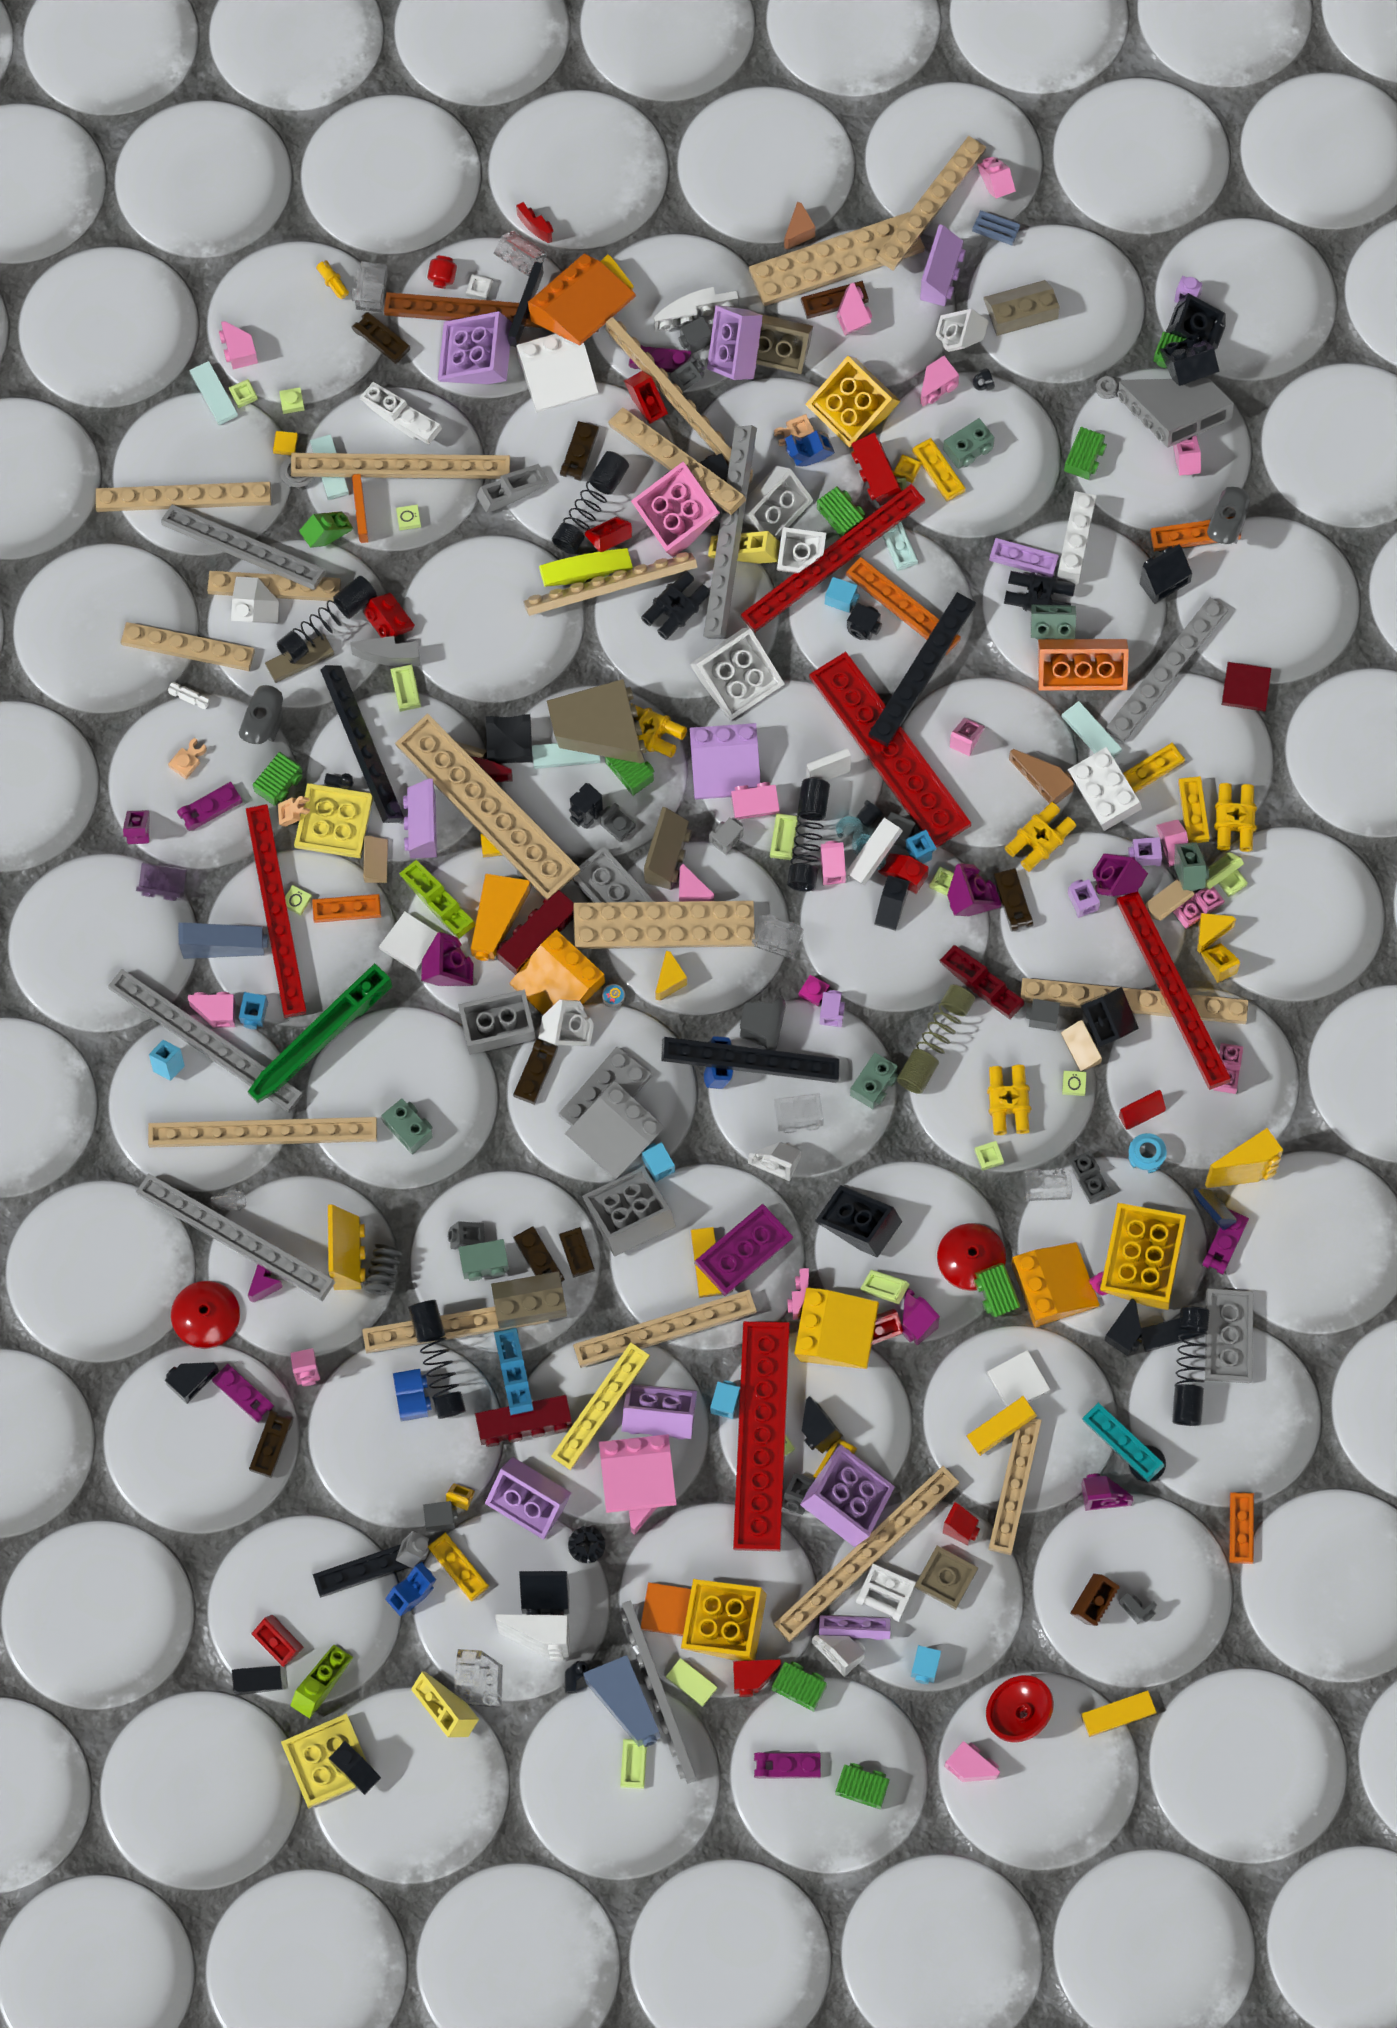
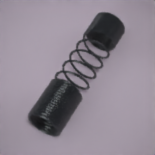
M613 451L605 452L590 476L589 481L586 483L587 490H582L580 492L581 499L575 500L576 508L569 510L570 517L563 519V523L559 525L552 537V542L557 548L569 554L576 553L585 536L577 527L565 523V520L572 519L585 530L590 529L585 522L573 518L571 511L578 510L585 518L596 521V518L591 513L578 508L576 502L581 500L594 511L602 512L598 505L584 499L582 493L587 491L598 501L607 503V499L604 496L589 490L588 484L590 483L596 490L604 494H613L629 468V463L624 457ZM594 494L602 497L605 501L599 499ZM588 503H591L592 505L596 506L599 510L593 508ZM582 512L587 513V514L590 515L593 519L587 517V516H586L585 514H583ZM577 521L583 523L588 528L583 527Z
M363 576L355 578V580L333 596L334 601H327V609L323 607L318 608L319 616L310 614V623L302 621L301 630L293 628L292 631L277 641V647L281 654L284 655L288 651L293 658L290 663H297V661L309 653V649L304 640L294 630L301 632L307 641H310L312 646L316 647L312 639L304 632L302 624L306 623L311 626L315 633L321 636V640H324L323 635L314 627L311 617L315 616L320 619L325 628L330 633H333L331 627L322 619L320 609L327 611L336 624L341 626V622L330 611L328 603H334L347 619H350L367 606L370 599L377 597L373 586Z
M806 778L802 781L797 812V821L800 824L795 827V831L799 835L795 836L793 840L797 846L792 849L795 857L790 860L792 865L789 868L787 885L797 891H812L816 888L818 869L806 863L793 864V860L795 858L810 862L820 860L817 856L797 855L794 853V849L797 847L810 851L821 850V847L818 845H799L796 842V838L799 836L810 840L823 839L819 834H800L797 831V828L801 825L817 830L824 828L819 823H802L799 821V817L811 821H820L826 818L830 784L819 778ZM806 824H814L822 827H811ZM804 835H813L820 838H811ZM803 846H813L819 849H810ZM802 857H813L817 860H810Z
M434 1299L411 1305L408 1309L417 1342L435 1341L420 1349V1353H438L423 1361L424 1365L442 1364L428 1371L426 1376H445L429 1385L433 1389L447 1388L432 1397L438 1419H443L464 1413L466 1408L461 1391L438 1396L458 1387L459 1384L432 1386L456 1374V1372L429 1375L432 1371L451 1364L453 1361L425 1363L436 1356L450 1351V1349L422 1351L447 1339L443 1337L446 1334L440 1318L437 1300Z
M1185 1306L1180 1308L1179 1328L1189 1333L1179 1335L1178 1339L1187 1343V1345H1182L1177 1350L1179 1353L1186 1355V1357H1181L1176 1362L1186 1368L1180 1369L1175 1373L1178 1377L1185 1380L1179 1381L1174 1385L1172 1422L1184 1426H1199L1202 1424L1204 1388L1197 1385L1180 1383H1204L1205 1381L1180 1376L1178 1372L1187 1370L1205 1371L1206 1369L1187 1366L1178 1361L1188 1358L1206 1359L1207 1357L1187 1354L1179 1349L1190 1346L1207 1347V1344L1188 1342L1180 1337L1191 1334L1208 1335L1206 1331L1209 1330L1210 1310L1203 1307Z

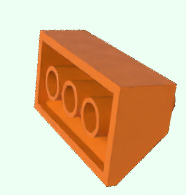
M1038 639V690H1127L1129 651L1127 639Z

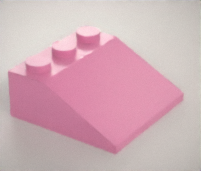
M685 462L680 463L631 500L665 551L673 558L690 546L720 514Z
M669 1434L599 1442L606 1513L676 1505Z

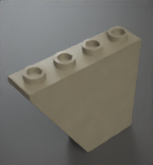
M624 679L547 700L554 736L559 748L636 763L645 762L643 753H646L644 741L639 740V735H642L639 722L635 723L634 719L638 717L635 704L631 705L630 700L634 699L630 686L626 687Z

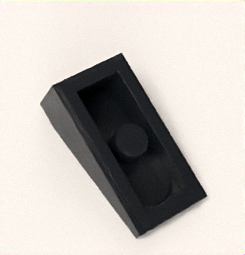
M280 1666L232 1670L235 1696L282 1690Z

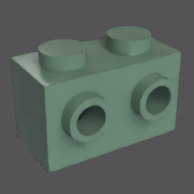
M978 418L945 439L943 450L959 469L963 466L971 465L975 458L981 454H988L994 447L995 437L981 419Z
M1031 605V638L1037 640L1048 638L1075 639L1076 606Z
M1197 842L1175 844L1174 868L1182 889L1195 891L1205 888L1206 879H1209V868L1205 864L1204 856L1201 854Z
M874 1052L850 1088V1096L871 1109H874L876 1104L881 1105L887 1095L885 1093L888 1086L893 1087L899 1076L897 1074L898 1066Z
M401 1098L384 1112L381 1117L388 1129L411 1154H414L433 1138L431 1131L433 1127L425 1118L421 1120L416 1114L418 1110L410 1101L406 1103Z
M504 1239L458 1247L464 1280L477 1281L482 1279V1276L492 1275V1277H499L505 1275V1272H509Z

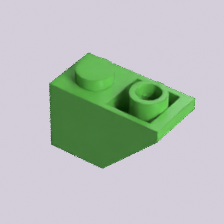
M342 511L313 514L299 532L309 547L313 548L330 544L352 531L353 527L348 517Z

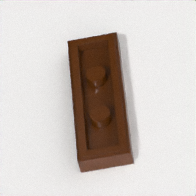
M863 280L855 282V286H859L863 293V304L869 303ZM850 284L801 297L806 318L810 319L838 311L845 291Z

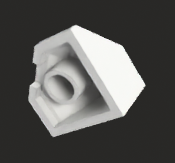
M972 308L941 315L936 336L942 341L943 347L948 352L964 349L984 340L988 320Z
M783 527L777 571L800 573L823 556L826 533Z
M236 577L232 597L231 621L278 623L279 600L268 590L259 578Z
M560 999L542 1016L538 1038L554 1045L590 1046L594 1023L584 1012V1006L581 1001Z
M778 1142L751 1152L748 1156V1164L790 1181L801 1158V1150H798L799 1148L792 1143L786 1142L784 1144Z
M815 1635L812 1638V1644L844 1677L865 1658V1647L857 1639L853 1641L849 1636Z

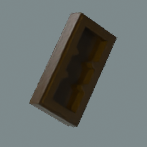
M581 1227L560 1233L559 1238L573 1278L594 1272L595 1268Z

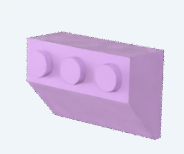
M940 224L921 280L920 300L945 306L947 299L951 300L954 292L952 283L953 280L957 281L960 272V268H957L958 263L963 262L966 250L963 249V240Z
M716 305L707 369L733 380L754 379L763 315L751 310Z
M427 779L408 787L407 796H403L404 809H408V817H404V830H408V837L404 838L405 851H409L410 858L437 857L436 796L433 779Z
M631 1384L627 1389L623 1407L622 1432L650 1434L652 1436L669 1434V1437L677 1439H691L697 1391Z
M512 1457L500 1469L485 1504L544 1540L563 1512L571 1492Z

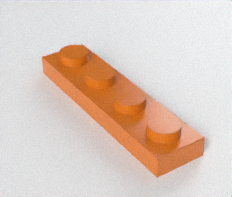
M1211 520L1151 528L1150 534L1154 552L1163 551L1170 546L1175 547L1178 544L1184 548L1218 543L1209 538L1207 534Z

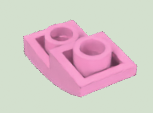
M1214 887L1210 890L1203 888L1196 892L1191 899L1175 909L1173 913L1185 929L1200 920L1201 913L1210 914L1225 901Z
M1220 1044L1219 1056L1231 1081L1228 1084L1214 1088V1091L1236 1094L1243 1046Z
M809 1268L799 1269L800 1276H795L796 1290L801 1291H792V1299H787L788 1313H793V1320H798L802 1313L806 1288L809 1286Z

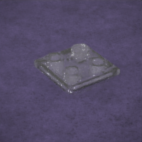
M458 1649L455 1663V1695L469 1706L501 1708L503 1665L483 1651Z

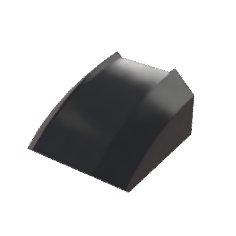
M1187 293L1180 298L1175 306L1166 332L1182 338H1187L1191 335H1201L1215 350L1219 346L1226 327V314Z

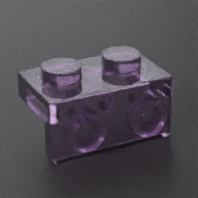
M143 862L139 885L136 886V891L142 892L141 895L145 897H155V894L163 895L165 900L177 901V898L184 896L187 869Z

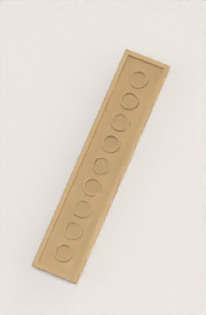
M428 713L395 743L428 779H433L434 785L530 881L544 898L548 900L581 871Z

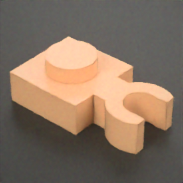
M804 414L787 421V428H776L774 436L783 435L784 438L778 440L779 446L786 445L785 438L791 434L803 439L814 432V429L807 415Z
M196 738L190 741L187 751L181 748L168 763L169 768L185 779L200 764L197 756L204 755L207 750L204 744L200 749L194 748L198 743Z
M303 796L298 798L292 797L279 803V825L286 827L299 821L300 814H308L310 809L304 808V804L309 801V798Z

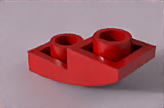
M524 202L516 205L517 216L525 227L536 237L551 243L552 233L554 232L551 223L545 221L542 215L536 217L532 208H527Z

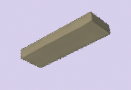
M322 634L324 640H321V636L312 639L316 647H313L310 641L306 642L309 653L295 664L290 663L293 658L288 651L284 655L281 654L265 662L274 682L277 683L333 656L334 651L326 636Z

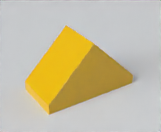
M1201 913L1197 951L1201 954V952L1234 928L1236 919L1233 916Z
M1221 943L1201 952L1217 983L1237 974L1240 965L1239 959Z
M669 951L665 953L655 991L656 1000L659 1001L687 985L685 973Z

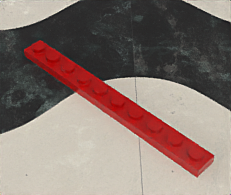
M910 484L825 549L823 556L800 573L791 575L741 614V618L756 633L925 503V499Z
M268 804L245 808L284 1018L307 1014Z
M1139 892L1118 897L1116 902L1208 1089L1211 1090L1230 1083L1231 1078Z

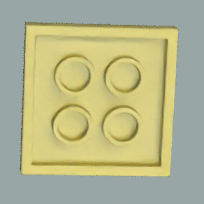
M307 783L304 797L309 798V801L304 804V808L310 809V812L306 815H300L294 843L295 848L361 859L364 836L366 835L373 802L371 793Z
M347 1713L281 1741L308 1809L356 1788L328 1759L346 1741L366 1761Z

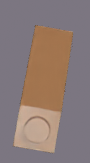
M1012 749L1010 751L1009 760L1049 804L1051 802L1057 804L1073 792L1074 780L1067 771L1063 772L1058 766L1018 750Z

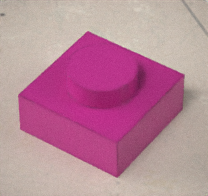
M809 975L799 992V996L819 1006L823 998V992H827L830 985Z

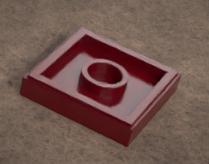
M1228 662L1221 705L1265 712L1272 668Z

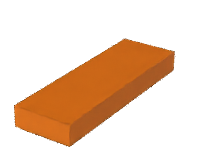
M354 474L352 481L359 541L361 543H368L361 474Z
M379 894L312 899L314 923L381 918Z
M1230 1492L1229 1563L1253 1564L1254 1493Z

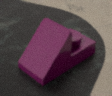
M149 810L127 811L123 826V836L127 838L128 844L149 843Z
M259 1264L248 1292V1298L251 1302H256L283 1287L281 1281L268 1278L267 1276H271L272 1272Z

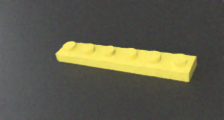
M630 1342L551 1455L552 1459L568 1470H572L650 1358L649 1354Z

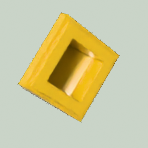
M453 1483L446 1494V1502L451 1501L453 1506L468 1511L475 1491Z

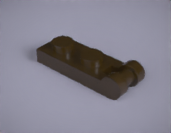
M365 312L362 315V320L359 323L355 322L351 326L357 335L362 336L395 364L410 351V345L369 312ZM368 325L372 326L369 330L366 329Z
M580 421L577 422L564 463L561 466L560 476L567 477L568 475L574 477L575 480H582L599 431V426ZM571 464L578 466L577 469L572 468Z
M1016 868L995 873L994 880L1011 932L1017 931L1019 927L1026 926V928L1032 927V916L1029 912ZM1022 914V918L1016 919L1014 915Z
M540 1039L535 1040L531 1054L513 1094V1097L533 1105L537 1101L558 1051V1046L544 1044V1041ZM540 1052L547 1054L546 1059L538 1057Z
M534 1226L513 1237L535 1276L542 1275L549 1270L552 1273L559 1271L561 1282L565 1281Z
M270 1411L249 1471L272 1478L294 1417L288 1415L284 1417L278 1415L276 1411ZM275 1423L282 1425L280 1431L273 1429Z

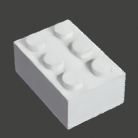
M1107 747L1068 769L1074 783L1103 831L1142 809L1140 801Z

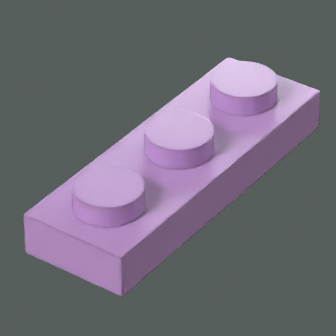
M995 538L989 561L1052 577L1059 555Z
M820 1615L819 1635L849 1636L851 1639H890V1618Z

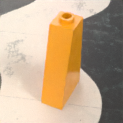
M485 874L471 945V954L477 960L488 961V959H495L498 946L505 940L530 893L529 880Z

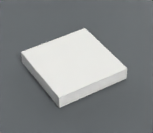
M843 749L806 765V778H819L828 781L850 772L851 754L849 750Z
M404 912L380 944L379 949L414 972H417L422 965V958L438 932L407 912Z
M1028 1350L987 1371L988 1377L1006 1407L1022 1396L1030 1403L1050 1392L1048 1384Z

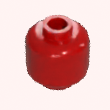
M438 255L430 261L427 278L433 282L434 287L445 289L446 285L454 283L457 265L453 262L452 258Z

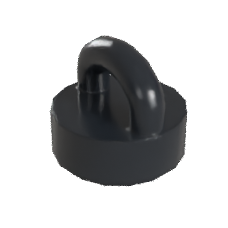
M989 369L980 370V373L974 376L973 386L979 391L994 389L995 385ZM979 379H982L983 385L978 384Z

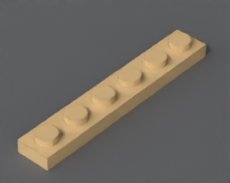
M209 571L207 591L211 595L233 596L236 577L259 578L276 598L334 601L333 596L340 592L341 578L323 577L316 589L312 590L276 574Z
M126 622L121 639V645L245 671H250L255 653L254 648L129 622Z
M1034 1418L1015 1431L988 1550L1007 1555L1012 1554L1042 1421L1040 1419Z

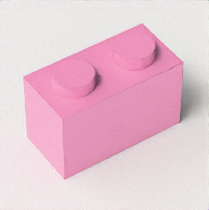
M770 782L759 783L756 788L748 789V785L735 787V791H731L734 818L737 820L774 815L780 812L776 785H770Z

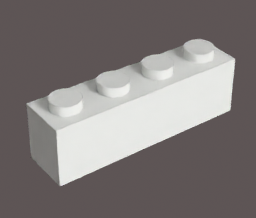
M1074 492L1057 580L1079 584L1096 495Z

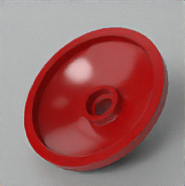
M967 1223L954 1227L942 1238L938 1247L937 1263L941 1274L950 1284L962 1290L977 1291L974 1279H977L975 1273L999 1263H1003L1005 1266L1006 1250L1002 1240L993 1230L981 1224ZM973 1249L977 1254L971 1256L968 1254V1251Z
M199 1281L187 1286L177 1295L171 1309V1322L178 1337L186 1344L200 1349L214 1348L228 1341L235 1333L240 1321V1307L235 1295L226 1286L214 1281ZM203 1307L208 1308L205 1314L200 1313V1309Z
M1021 1675L1006 1680L995 1689L988 1701L986 1720L989 1728L998 1738L1007 1742H1023L1033 1738L1045 1728L1052 1716L1054 1707L1052 1693L1042 1680L1033 1676Z

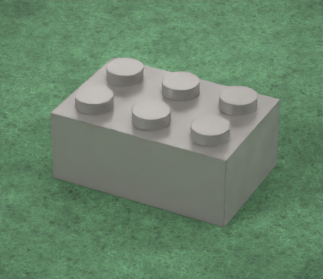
M525 989L458 1004L469 1055L536 1040Z

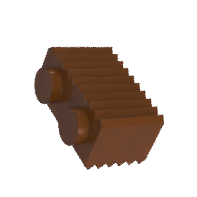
M1093 1573L1070 1614L1086 1625L1098 1626V1622L1101 1621L1100 1618L1103 1617L1105 1610L1108 1609L1107 1606L1110 1605V1602L1113 1601L1112 1598L1115 1597L1117 1590L1120 1589L1119 1585L1102 1574Z

